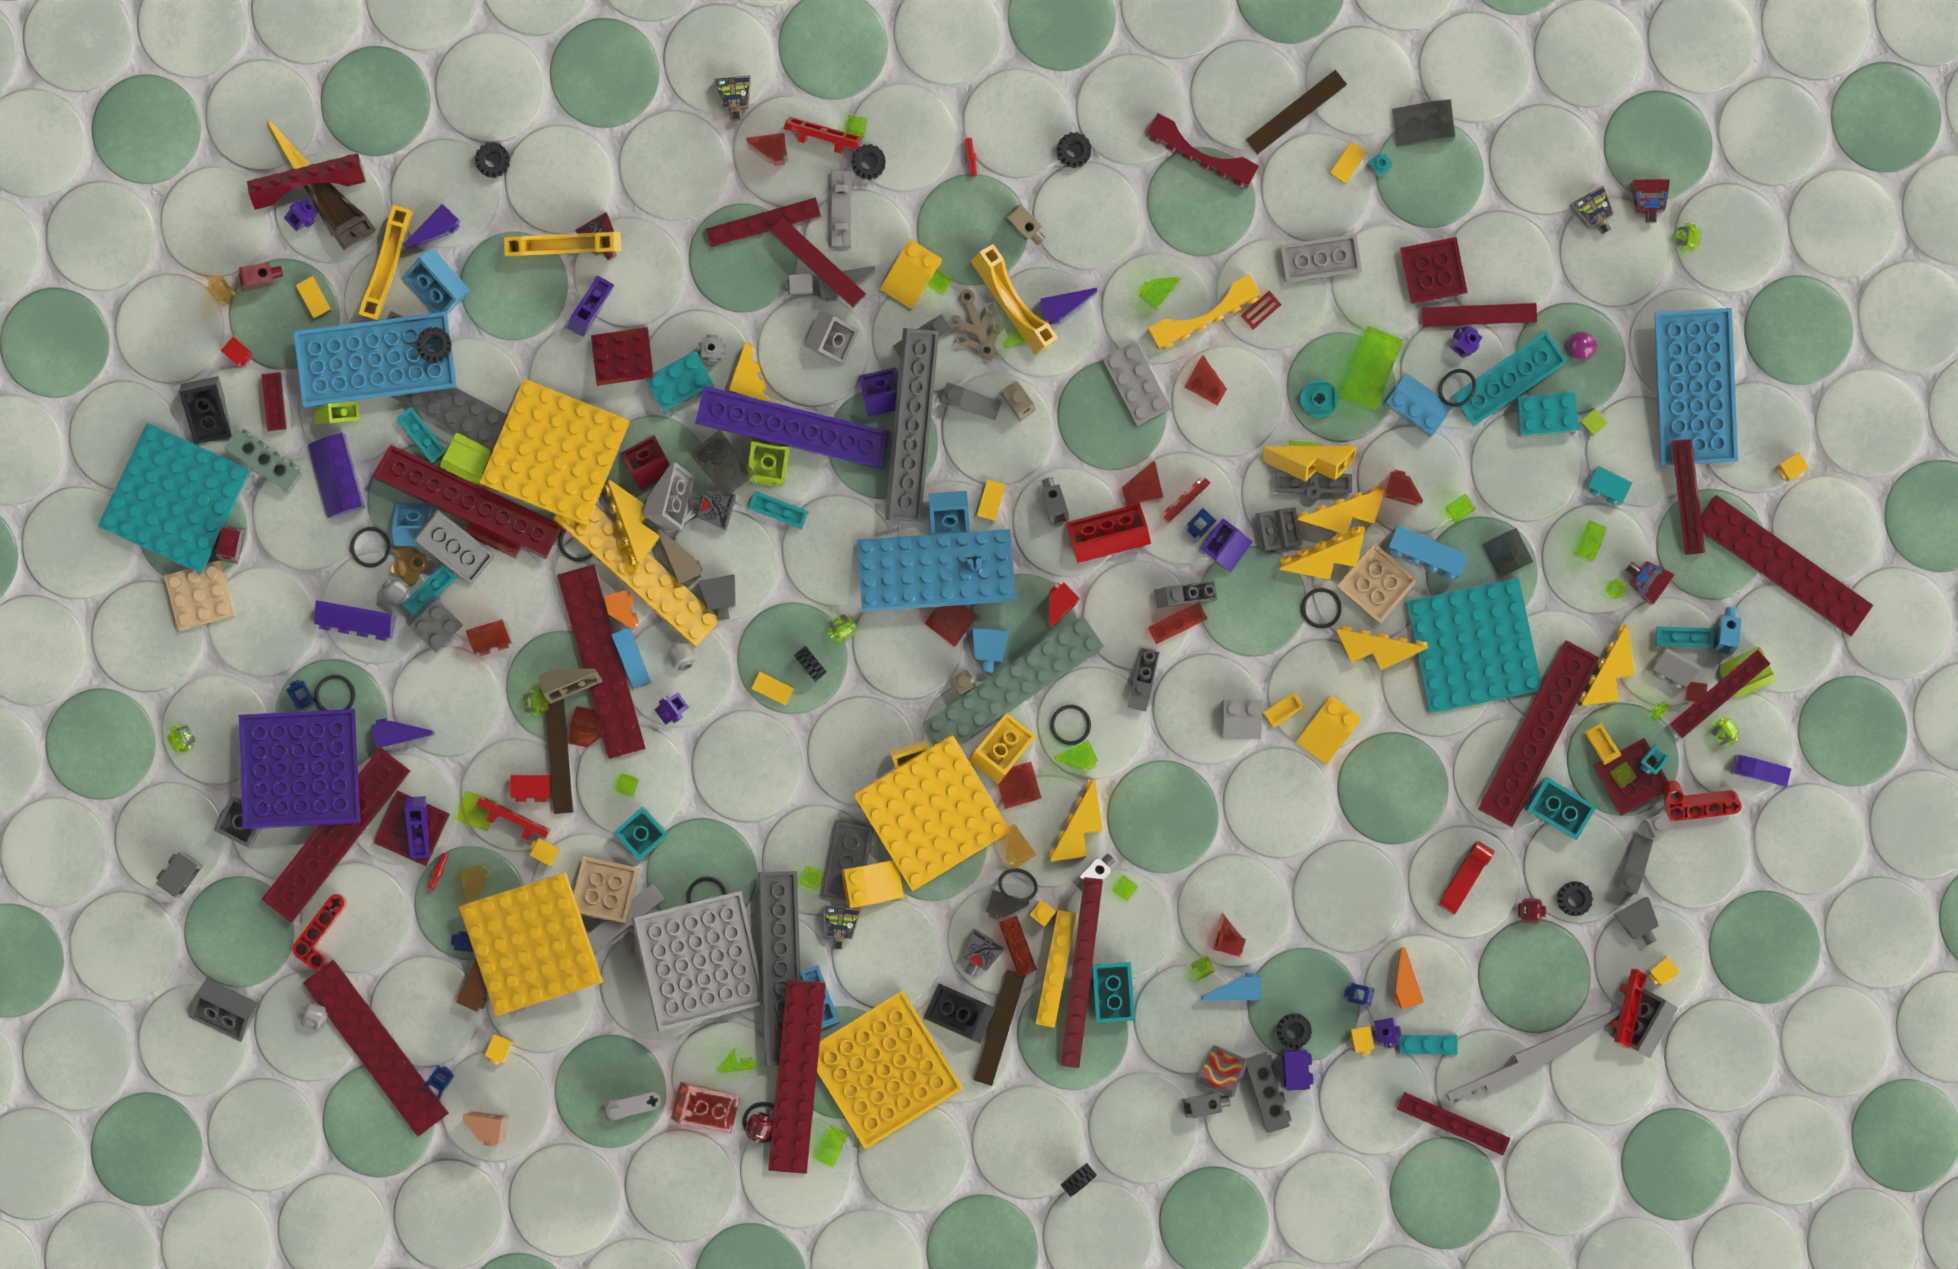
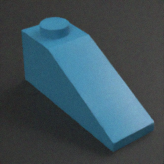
M1245 973V977H1239L1202 995V1000H1261V977H1257V973Z

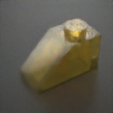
M216 275L208 281L209 285L206 286L214 299L223 307L238 295L222 275L219 277Z
M1014 823L1010 828L1006 851L1008 856L1006 859L1012 867L1015 865L1018 868L1033 858L1036 853Z
M484 865L460 869L466 904L478 900L488 884L487 880L490 879L489 869L485 868Z

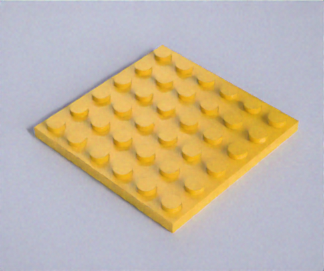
M523 378L483 473L480 485L587 527L627 432L630 420Z
M953 734L854 793L855 798L912 891L1011 832Z
M566 872L459 906L496 1016L603 982Z
M903 990L820 1041L817 1073L865 1150L964 1089Z

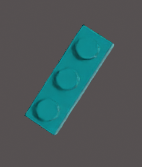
M412 407L396 418L432 464L446 453L447 450Z
M757 491L754 492L748 507L749 510L801 530L809 511Z
M443 564L402 605L414 615L433 595L438 598L457 577Z
M1657 626L1656 646L1714 648L1715 628Z
M1402 1035V1037H1399V1054L1458 1055V1035Z

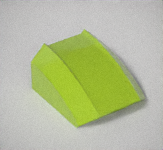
M456 433L441 461L440 467L479 485L493 451Z
M753 438L747 479L759 485L772 487L784 485L790 446Z
M1760 646L1721 663L1720 674L1722 678L1727 676L1757 649L1765 656ZM1770 665L1733 696L1739 698L1775 682V676Z

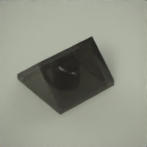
M1517 527L1482 544L1498 578L1533 562Z

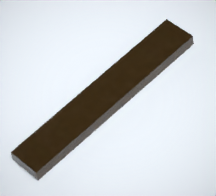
M1335 69L1245 141L1257 155L1347 86V83Z
M563 698L550 704L545 699L554 814L573 813L565 700Z
M1007 969L974 1081L990 1086L993 1085L1026 976L1024 974Z

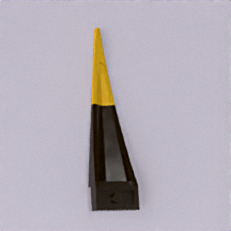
M268 122L271 132L292 168L297 169L310 165L273 123ZM314 183L303 186L331 236L335 237L343 250L376 231L366 215L331 183Z

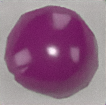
M1576 332L1568 337L1565 347L1569 356L1584 361L1591 359L1596 353L1597 341L1587 332Z

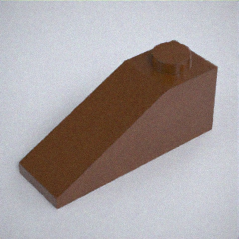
M475 957L456 1003L478 1012L480 1008L484 1009L488 999L485 998L487 988Z

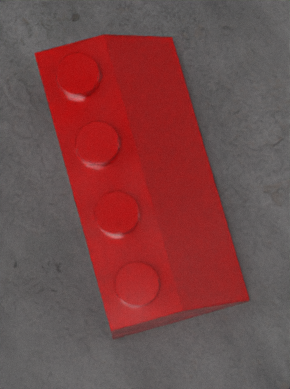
M1140 503L1066 522L1077 563L1151 544L1148 526Z
M1065 582L1061 585L1056 583L1049 591L1048 627L1050 629L1077 605L1080 600Z

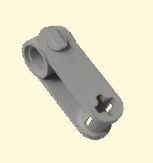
M653 1091L603 1102L607 1121L655 1110L661 1104V1097L657 1092ZM650 1096L658 1098L654 1106L651 1103H647Z

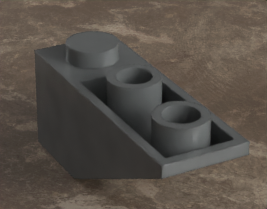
M1214 580L1167 586L1154 590L1157 609L1217 599Z
M1141 648L1128 708L1146 712L1160 652Z

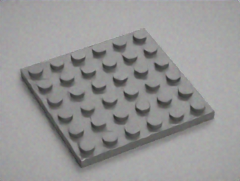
M742 891L632 917L657 1031L762 1005V981Z

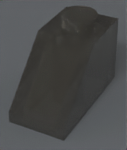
M993 890L986 912L989 913L988 917L999 920L1000 916L1006 917L1028 906L1029 901L1014 902L1004 897L1001 892Z

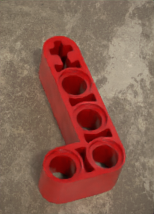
M1675 780L1668 781L1663 788L1664 807L1668 818L1672 821L1733 815L1742 809L1739 796L1733 790L1684 795L1680 784Z
M1476 841L1441 897L1438 905L1455 915L1483 868L1492 859L1495 850L1480 841Z
M341 894L331 895L293 944V954L312 969L318 970L327 964V957L316 946L347 905L346 898ZM334 899H340L339 903L341 906H336L332 911L326 909L327 907L332 908L334 906ZM323 913H327L330 916V921L327 924L321 921ZM312 928L318 931L316 939H312L309 936V931ZM300 944H304L307 948L306 953L303 955L299 954L297 950ZM316 955L322 959L320 966L313 964V958Z

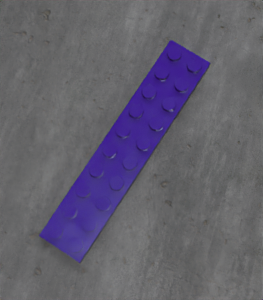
M703 386L695 420L697 425L790 446L791 448L877 469L882 468L890 431Z

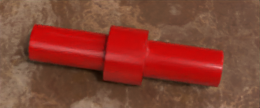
M972 138L964 139L966 147L965 160L968 162L970 177L977 176L975 163L977 156L973 149Z
M442 852L437 865L433 867L432 877L427 886L428 889L434 891L439 878L443 876L445 871L443 868L449 857L448 854Z

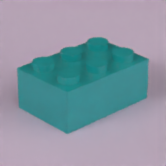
M696 351L654 372V378L646 379L664 413L702 394L703 386L715 387Z
M1575 392L1524 396L1515 399L1519 437L1572 433L1579 430Z
M1544 777L1525 811L1569 838L1577 840L1595 811L1596 806L1550 778Z
M1131 962L1092 964L1096 1023L1134 1021Z

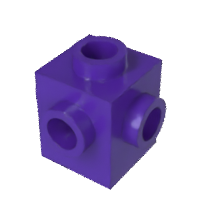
M305 198L300 202L295 201L289 207V211L284 216V219L297 232L305 226L309 228L316 221L314 218L318 211Z
M1468 325L1458 328L1454 332V338L1448 347L1464 358L1478 350L1480 347L1479 342L1483 337L1478 334L1475 328Z
M679 692L671 697L667 695L659 701L660 705L654 710L664 724L667 725L671 721L675 724L682 719V713L689 706Z
M1393 1017L1374 1021L1375 1030L1373 1031V1037L1375 1042H1378L1384 1048L1395 1047V1043H1400L1399 1037H1402L1401 1028L1397 1026L1396 1020Z

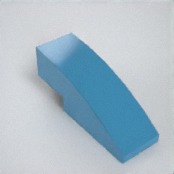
M629 627L612 634L633 689L651 683L631 628Z
M819 965L801 971L803 980L825 982ZM827 986L825 987L821 1029L840 1023Z

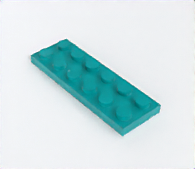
M1546 330L1476 378L1474 396L1468 403L1459 407L1474 427L1568 363V361ZM1472 382L1452 395L1456 403L1464 401L1470 395Z

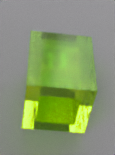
M1464 494L1447 505L1444 513L1450 522L1454 521V523H1457L1474 512L1476 508L1468 496Z

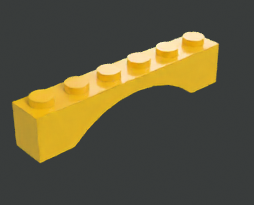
M396 205L392 206L376 268L360 307L359 315L361 317L374 321L381 320L403 250V243L406 240L414 213L409 209Z
M620 232L504 237L505 256L621 251Z
M992 244L980 251L970 262L1033 354L1036 355L1048 348L1058 337L1049 324L1032 313L1019 298L1009 279L1005 261L997 248Z
M1248 274L1233 282L1223 301L1207 314L1189 320L1163 319L1148 327V331L1158 350L1161 348L1166 350L1174 345V341L1178 339L1183 341L1189 338L1191 332L1195 330L1200 332L1206 329V324L1212 321L1215 324L1223 320V315L1229 312L1232 315L1240 311V306L1246 303L1248 306L1258 301L1257 297L1260 296V292L1251 275Z
M1057 910L1035 1024L1055 1028L1076 913Z

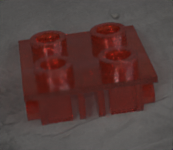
M1032 762L1012 767L998 784L1005 809L1042 799Z

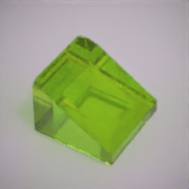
M1015 332L1003 342V347L1009 348L1025 345L1026 341L1018 332Z
M620 773L616 792L634 797L639 778Z

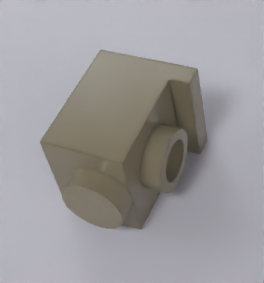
M968 670L962 671L951 678L960 696L976 687L975 681Z

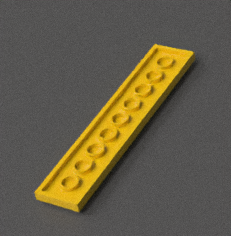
M595 506L587 527L558 515L554 517L553 520L694 648L720 622L718 621V616L712 610L709 611L707 606L683 584H679L678 580L650 554L647 555L637 570L633 565L631 566L628 559V549L624 548L622 543L623 535L621 531H618L616 523L597 506Z

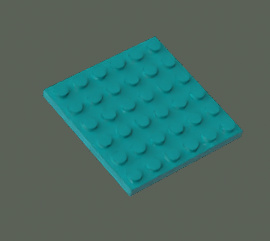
M146 423L99 521L98 527L202 574L220 537L221 529L225 526L251 470Z
M1519 578L1406 601L1414 642L1416 643V640L1427 642L1428 649L1417 653L1430 714L1540 690L1542 683Z

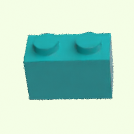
M1597 466L1586 488L1590 490L1589 493L1596 497L1601 495L1607 498L1606 502L1616 506L1624 502L1632 482Z

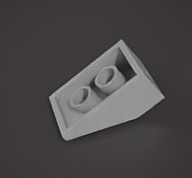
M672 462L647 497L643 515L663 530H683L696 477L676 462Z

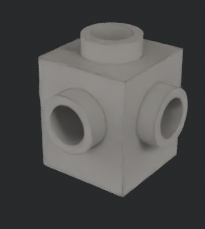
M707 335L706 338H702V342H698V354H701L705 362L716 363L717 360H722V355H725L726 345L722 343V339L718 338V335ZM713 344L715 349L709 351L708 345Z

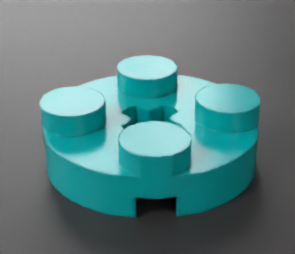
M1318 379L1309 382L1300 394L1302 409L1307 415L1314 418L1327 417L1333 413L1338 405V392L1326 380ZM1317 394H1321V397L1325 399L1321 401V404H1317V401H1314Z

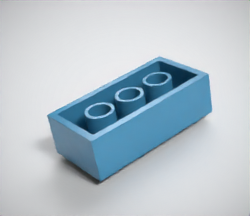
M1400 526L1394 528L1386 547L1389 555L1396 558L1401 556L1407 558L1406 562L1415 566L1421 564L1425 566V570L1431 573L1438 571L1442 573L1443 578L1451 581L1461 576L1469 557L1467 554Z

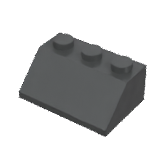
M206 978L196 994L189 1017L242 1042L256 1013L258 1003Z
M1644 989L1630 1048L1651 1058L1678 1008L1667 1000ZM1614 1030L1611 1037L1615 1039L1616 1031Z

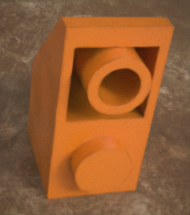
M625 590L604 595L608 615L631 629H636L635 624L639 622L636 612H632L631 605H634L632 594H628V591Z

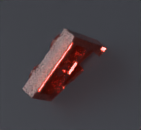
M1203 355L1184 387L1218 406L1227 390Z
M1155 461L1151 462L1122 486L1126 506L1163 498Z

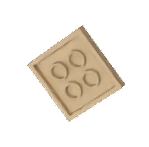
M1374 543L1358 561L1357 567H1353L1336 587L1381 624L1418 580Z
M220 560L206 564L202 574L186 569L164 575L179 631L235 616Z
M583 856L574 890V897L580 915L626 925L640 869Z

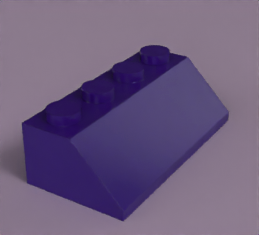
M338 433L308 444L327 517L331 518L365 508L346 435Z
M319 600L315 602L314 624L319 625V629L330 631L331 628H337L338 633L349 634V631L357 632L356 636L368 638V634L375 635V639L387 641V638H393L396 616L393 614Z

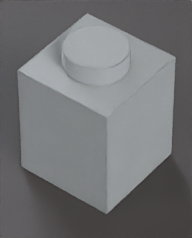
M812 274L789 275V280H786V292L790 291V296L813 295Z
M1659 812L1644 819L1651 837H1656L1672 830L1665 812Z

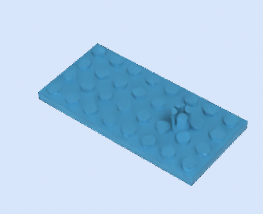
M1732 308L1654 312L1661 465H1674L1671 441L1691 438L1695 464L1738 461Z
M447 311L293 331L303 407L457 388L452 347L447 359H443L442 362L433 363L427 362L419 355L416 343L419 338L418 335L424 329H429L428 327L442 328L450 337ZM431 338L427 342V349L431 352L439 351L442 346L441 341L437 338Z
M1010 529L857 540L862 612L1016 601Z

